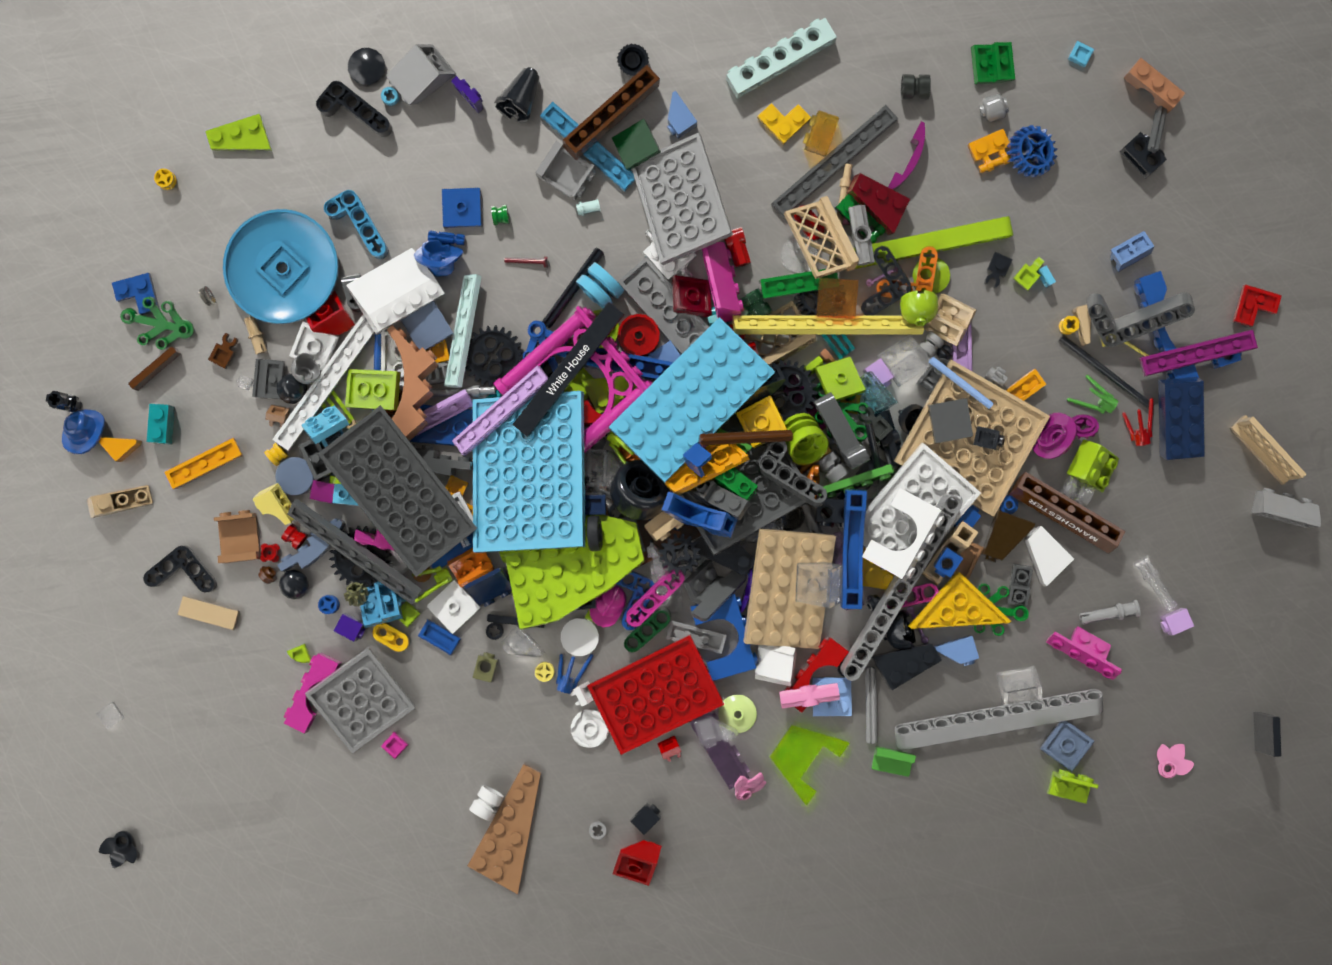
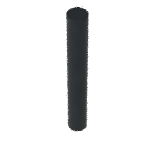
M867 420L864 424L874 469L882 467L873 423L871 420Z

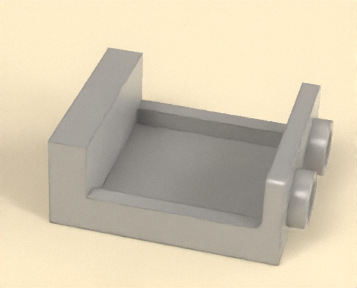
M558 141L554 143L535 172L537 177L574 201L577 197L580 198L586 190L584 186L587 181L591 182L596 175L595 165L592 163L590 165L581 158L575 160L563 148V144Z

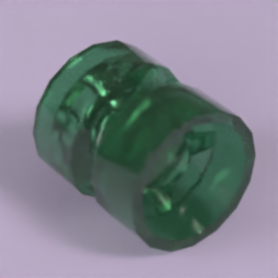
M759 288L740 299L742 300L744 310L748 311L747 315H769L773 312L769 303L763 301L762 292Z

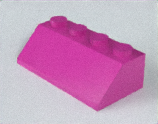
M719 241L702 248V255L717 319L720 317L724 322L732 321L733 315H741L744 308L742 300L738 301L737 298L740 292L738 283L733 281V277H736L734 266L729 265V260H731L730 250L725 248L724 242Z

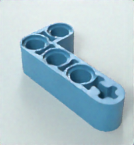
M343 191L325 202L324 212L331 219L338 220L347 214L349 215L369 252L376 259H384L388 255L389 250L361 199L354 191ZM350 196H354V202L352 204H347V198ZM332 206H338V211L334 214H331L330 208ZM360 212L364 213V218L357 221L356 215ZM373 229V235L365 237L366 230ZM374 242H376L381 247L380 253L377 252V249L373 244Z

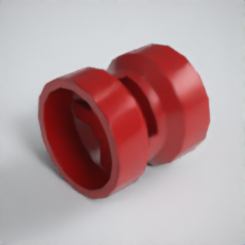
M292 523L284 531L281 539L291 543V546L298 550L307 539L308 534L304 531L299 532L298 527Z

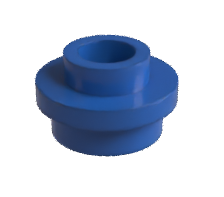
M1007 495L999 508L1002 512L1013 514L1018 509V501L1013 496ZM1008 501L1012 503L1010 509L1006 507V502Z

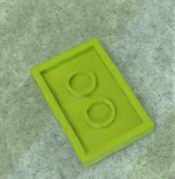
M348 369L345 407L376 409L381 405L384 410H397L401 372Z

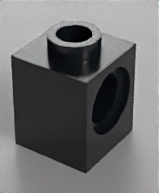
M646 803L631 818L630 822L645 835L661 819L659 815L661 811L654 804L650 806Z

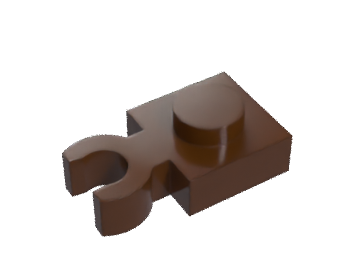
M228 333L223 335L222 345L216 343L208 358L209 361L224 369H227L235 352L231 351V348L238 343V339L235 337L229 343Z

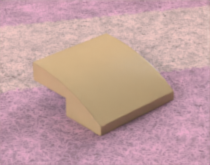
M943 293L938 300L937 315L925 325L924 330L933 332L941 339L958 346L977 310Z

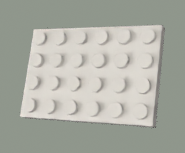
M921 443L866 508L863 546L867 548L870 541L873 540L890 550L902 551L914 543L917 537L915 521L912 517L891 506L900 488L935 507L945 494L959 497L962 502L961 509L946 534L981 492L928 446ZM953 498L947 502L948 508L954 506Z

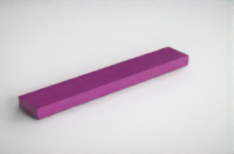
M1249 330L1139 359L1145 377L1257 349L1258 346L1254 331Z

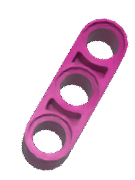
M931 583L914 586L912 589L914 600L911 602L906 600L901 608L931 601L938 593V588ZM928 586L933 590L931 597L924 595V589Z

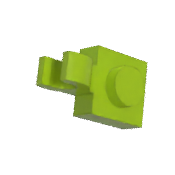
M1038 257L1031 266L1025 263L1013 277V280L1028 291L1041 276L1036 271L1045 261Z

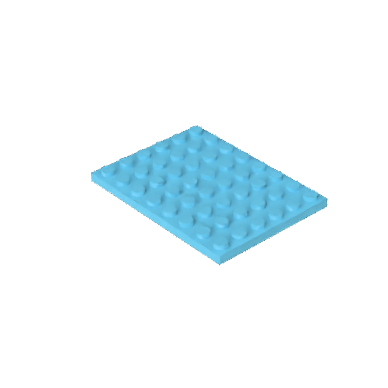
M564 392L530 436L527 437L512 424L534 398L533 396L473 449V523L477 527L473 532V552L585 547L584 392ZM501 397L473 399V422Z

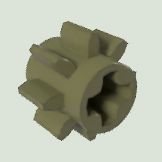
M357 582L351 583L346 588L347 593H344L345 600L349 602L350 606L363 605L367 601L366 596H369L368 589L364 587V584Z

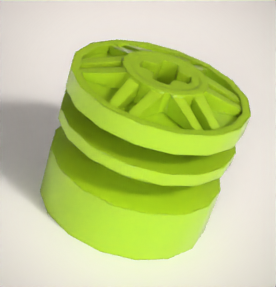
M799 413L784 421L787 429L792 430L793 433L792 441L785 442L788 454L793 462L798 465L812 464L826 453L829 442L813 416L807 413Z

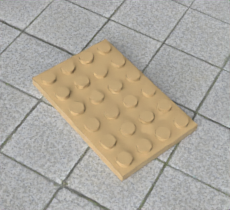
M759 529L743 640L745 644L819 649L836 536Z

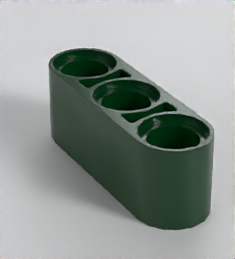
M667 608L656 610L624 640L625 649L628 652H636L669 624L672 618L671 612ZM664 613L667 616V621L660 622L657 615ZM650 626L653 629V633L645 634L643 627ZM635 638L638 641V646H631L629 639Z

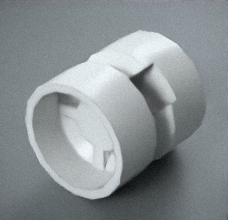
M482 785L477 794L479 799L473 801L469 810L480 818L491 821L496 813L495 807L500 806L504 796L495 789Z

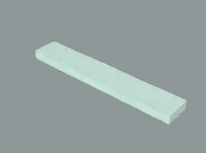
M478 274L464 275L444 383V386L449 388H462L482 278Z

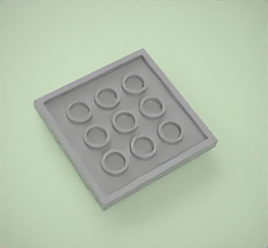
M369 647L305 692L306 697L352 753L415 709V705Z

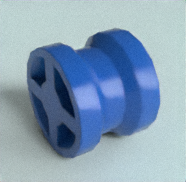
M325 595L318 602V608L324 614H333L340 607L338 598L333 595Z

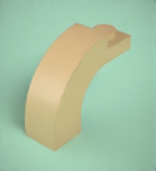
M960 522L935 551L922 575L938 585L943 577L934 572L936 568L933 567V563L943 548L946 546L960 555L970 546L978 532L965 522ZM948 558L942 561L943 568H949L952 564L951 559Z

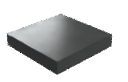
M967 398L928 405L934 443L973 436Z

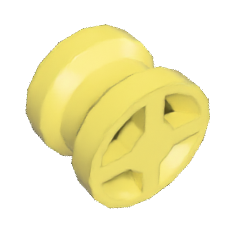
M542 662L535 668V676L539 681L547 682L554 676L555 669L549 662Z

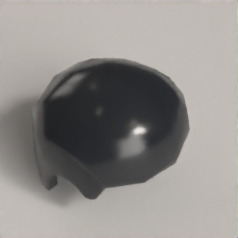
M289 373L277 383V394L284 402L295 404L306 394L308 385L298 382L292 373Z
M295 569L289 570L280 577L279 588L285 597L294 600L302 598L307 593L309 582L307 577L300 571Z

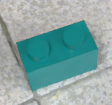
M149 404L146 442L172 445L174 406Z

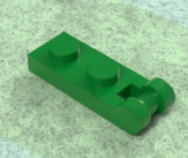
M847 194L835 209L850 223L848 208L860 204L850 194ZM866 211L868 225L874 229L871 233V243L874 244L880 235L882 236L886 230ZM858 231V233L864 239H866L865 233L863 231Z

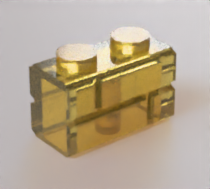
M820 110L816 115L812 114L809 123L812 129L810 133L806 132L803 144H806L804 150L826 157L839 117Z

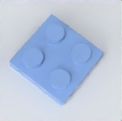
M812 677V685L819 686L837 683L840 700L822 702L819 705L813 706V716H852L850 680L846 677Z

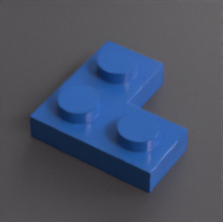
M150 273L112 282L116 301L120 302L135 298L140 315L151 313V310L145 308L142 304L143 299L148 296L156 300V305L159 308ZM147 299V304L151 306V300Z

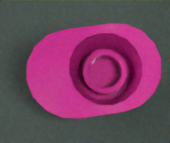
M615 585L612 589L597 598V608L590 609V617L597 626L610 627L619 619L627 601L626 594L621 587Z

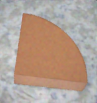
M826 349L819 354L826 364L835 362V359Z

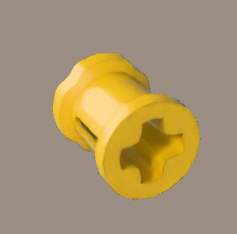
M1067 316L1059 322V330L1062 334L1070 335L1078 330L1080 322L1075 316ZM1069 322H1071V328L1068 329L1066 326Z

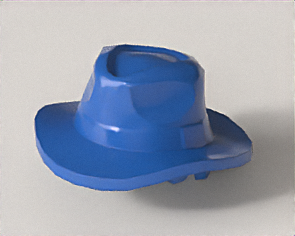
M430 240L422 244V247L414 253V258L418 263L426 266L433 276H448L455 270L454 262L462 257L463 250L447 243H441L438 240Z
M79 410L67 416L64 420L62 432L63 447L72 454L89 452L101 438L105 425L104 416L95 410Z

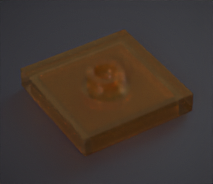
M819 278L816 316L855 319L859 280Z

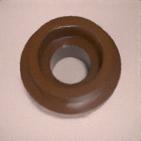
M262 566L260 568L258 576L264 583L270 584L277 580L276 572L273 568L269 566Z

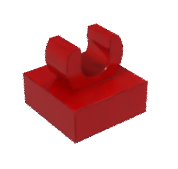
M675 736L657 743L664 760L667 759L668 762H671L670 757L676 754L678 758L681 757V749Z

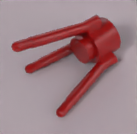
M1150 398L1148 429L1143 426L1140 409L1137 410L1139 429H1136L1135 433L1126 413H1122L1131 436V441H1135L1136 446L1151 444L1150 438L1153 437V398Z

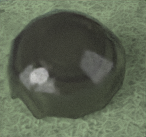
M802 507L776 520L775 524L783 531H793L800 528L805 519Z

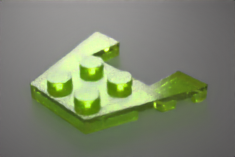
M791 724L769 757L804 804L808 805L817 791L802 781L801 777L823 746L838 757H841L850 743L846 740Z

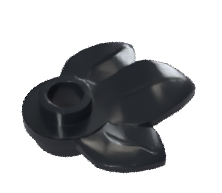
M120 831L114 837L106 838L99 847V853L110 854L112 868L121 866L126 860L130 863H135L138 854L136 847L133 845V836L128 831ZM122 837L126 838V844L121 842Z

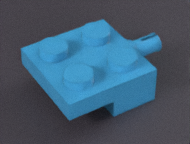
M376 582L374 586L366 587L369 596H366L367 601L360 606L365 628L403 618L401 605L402 602L406 601L381 582Z

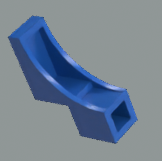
M672 492L667 493L662 507V511L681 523L702 527L713 535L731 538L737 522L736 518L726 512L698 505Z

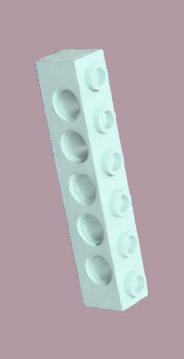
M818 18L810 23V27L798 29L793 33L794 36L789 39L787 37L777 42V46L773 48L767 47L761 51V55L754 58L752 56L744 61V65L740 67L734 66L728 70L726 80L737 99L835 43L837 36L827 19L823 18L820 20ZM814 34L818 40L811 41L808 36ZM799 44L802 49L796 51L792 48V45ZM782 53L785 59L778 60L775 55ZM766 63L769 68L763 70L759 67V64ZM749 72L753 77L745 79L742 74Z

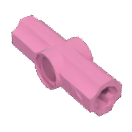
M837 683L819 686L807 685L799 687V689L779 692L782 709L796 706L809 707L819 705L822 702L840 700Z

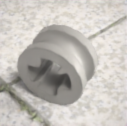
M602 822L592 823L589 828L590 836L596 840L602 839L606 835L605 825ZM600 825L603 833L596 836L594 835L593 827Z

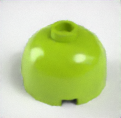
M918 290L906 293L900 299L901 314L911 324L924 326L937 315L938 297L934 292L924 290V293L918 294Z

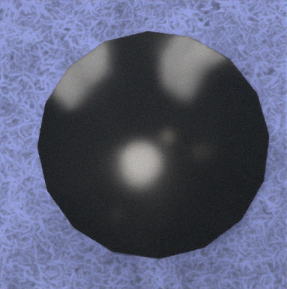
M361 48L350 56L348 72L357 83L368 86L379 81L386 72L385 61L377 50Z

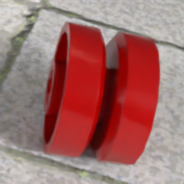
M634 314L622 321L618 328L617 337L620 348L625 353L648 357L659 345L660 332L658 325L652 318L644 314ZM638 333L639 335L642 333V338L637 339L635 334Z

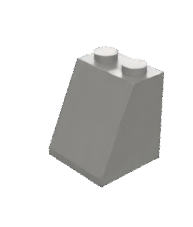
M416 44L386 76L390 80V85L399 91L405 103L416 105L436 91L456 73L433 44Z

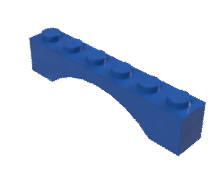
M1161 271L1134 281V290L1142 301L1140 303L1141 309L1164 300L1167 286ZM1165 327L1153 331V342L1160 353L1177 349L1170 340ZM1195 364L1169 370L1166 375V379L1199 378Z
M845 489L840 603L842 609H862V556L867 491Z

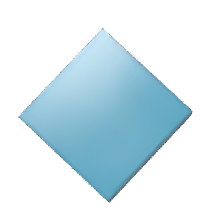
M1077 41L1068 60L1085 68L1094 49Z
M1047 265L1037 271L1041 275L1039 278L1046 288L1056 282Z

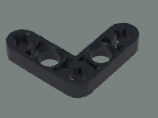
M881 245L877 247L874 251V259L890 285L867 298L862 303L861 310L866 316H873L900 300L912 288L910 280L887 246ZM879 250L887 251V260L889 261L892 258L893 262L883 267L882 264L885 263V260L882 257L878 258ZM891 265L898 268V274L895 276H890L887 272L888 267ZM900 275H902L904 278H900V281L902 282V284L907 283V291H899L898 288L900 285L898 281L893 283L892 280H895ZM889 292L892 295V300L890 302H883L881 294ZM877 297L882 307L879 308V304L874 306L873 312L870 310L866 311V303L869 302L870 305L875 303L876 300L874 298Z
M188 546L176 547L150 568L143 577V581L147 586L157 587L182 568L201 592H212L217 586L213 575ZM180 550L187 551L186 557L188 559L193 558L194 560L188 562L185 558H180ZM166 561H171L173 564V569L170 572L165 571L163 568ZM195 563L200 567V571L196 575L190 571V567ZM159 572H161L165 575L164 577L163 575H158L155 578V580L157 581L156 583L149 581L151 579L150 574L156 575ZM202 576L206 581L210 580V588H204V581L202 579L197 580L196 578Z

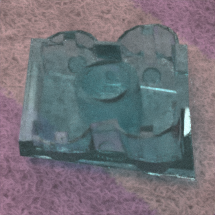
M872 371L866 372L860 377L866 389L860 395L863 397L864 403L873 409L874 414L887 411L898 403Z

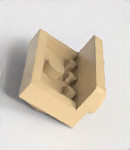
M662 511L645 524L644 527L655 541L658 539L663 541L671 535L669 532L674 527L679 529L684 524Z

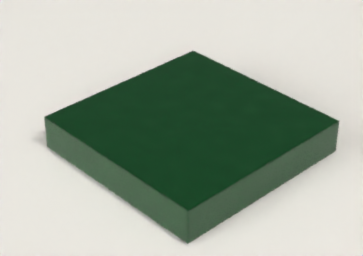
M645 119L640 120L612 137L628 171L661 152Z

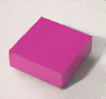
M393 732L381 747L396 759L409 744L396 732Z

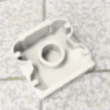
M758 645L757 659L759 663L756 664L755 679L791 686L795 675L796 649L790 646Z

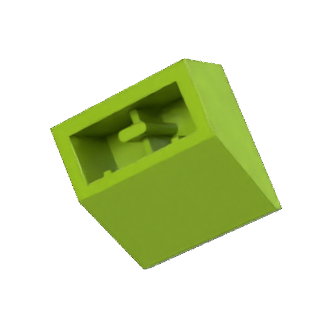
M1083 439L1067 474L1075 480L1103 493L1109 484L1113 471L1117 468L1120 458L1104 446Z

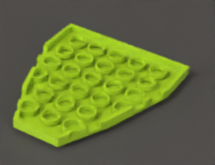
M605 515L585 516V547L504 551L520 630L560 621L569 613L578 610L582 605L589 601L591 602L612 589L622 578L628 576L633 569L645 562L637 523ZM590 516H599L601 520L603 534L601 551H590L587 521Z

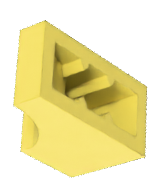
M279 483L260 491L253 498L255 506L262 515L271 514L280 519L284 525L294 520L287 514L292 504Z

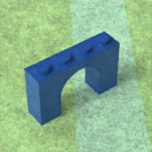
M735 594L709 620L700 621L694 618L695 625L723 619L732 623L738 632V643L733 652L727 656L706 661L713 681L756 669L755 664L759 663L756 652L752 653L750 645L753 644H745L743 642L746 617L745 615L741 616L739 608L742 607L740 597H736ZM699 604L690 606L691 611H693Z

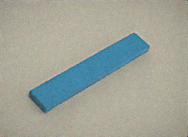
M553 101L540 115L544 121L564 138L579 125ZM598 141L583 154L624 192L635 181L633 172L631 170L628 171L625 165Z

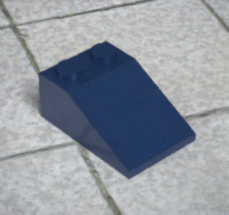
M505 567L497 568L464 585L465 589L479 606L484 604L487 607L495 602L494 598L500 595L504 598L512 594L509 575Z

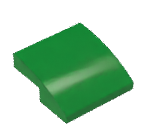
M994 42L991 45L971 46L974 84L1015 80L1012 42Z

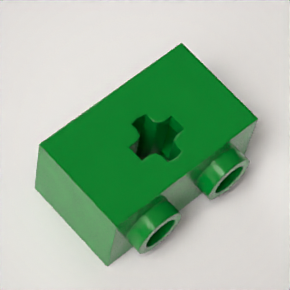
M735 468L716 476L714 481L721 488L750 501L758 489V485Z

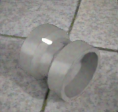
M929 332L926 340L919 344L918 349L926 356L932 358L935 356L936 350L944 345V341L933 332Z

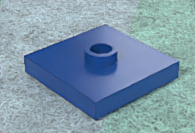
M480 188L442 189L443 228L482 227Z

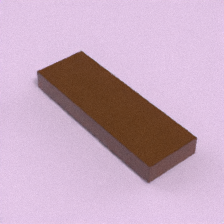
M170 347L128 382V385L138 391L181 355L180 351L177 348Z

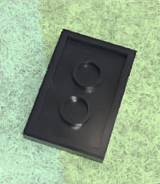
M1253 712L1255 751L1273 757H1281L1280 718L1262 712Z

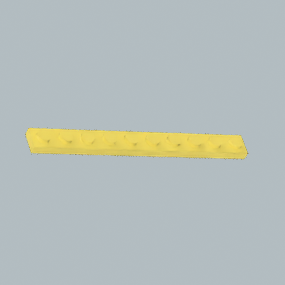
M733 315L732 318L734 332L742 335L923 334L924 326L911 324L903 316Z

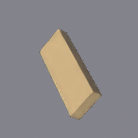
M183 596L178 615L235 630L240 611Z

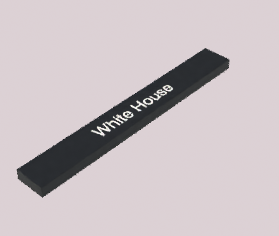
M608 302L512 425L529 437L625 314Z

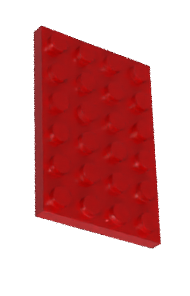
M691 634L587 685L621 755L725 705Z

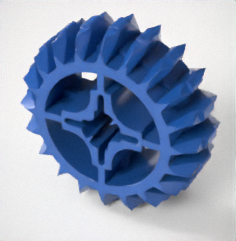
M1029 125L1020 128V130L1014 132V136L1009 139L1011 143L1007 145L1011 149L1007 152V155H1011L1008 162H1013L1012 168H1018V173H1023L1024 177L1031 176L1034 178L1044 175V173L1050 171V167L1055 164L1053 160L1058 157L1054 154L1058 148L1053 147L1056 141H1051L1050 139L1052 134L1046 135L1047 129L1041 130L1040 126L1034 127Z

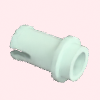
M598 199L584 203L579 201V204H576L578 215L584 216L586 213L601 211Z

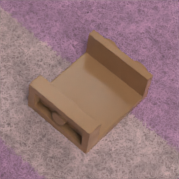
M250 510L238 511L239 515H231V512L219 513L220 517H214V521L218 522L221 555L217 556L218 563L260 559L257 516L255 513H250Z

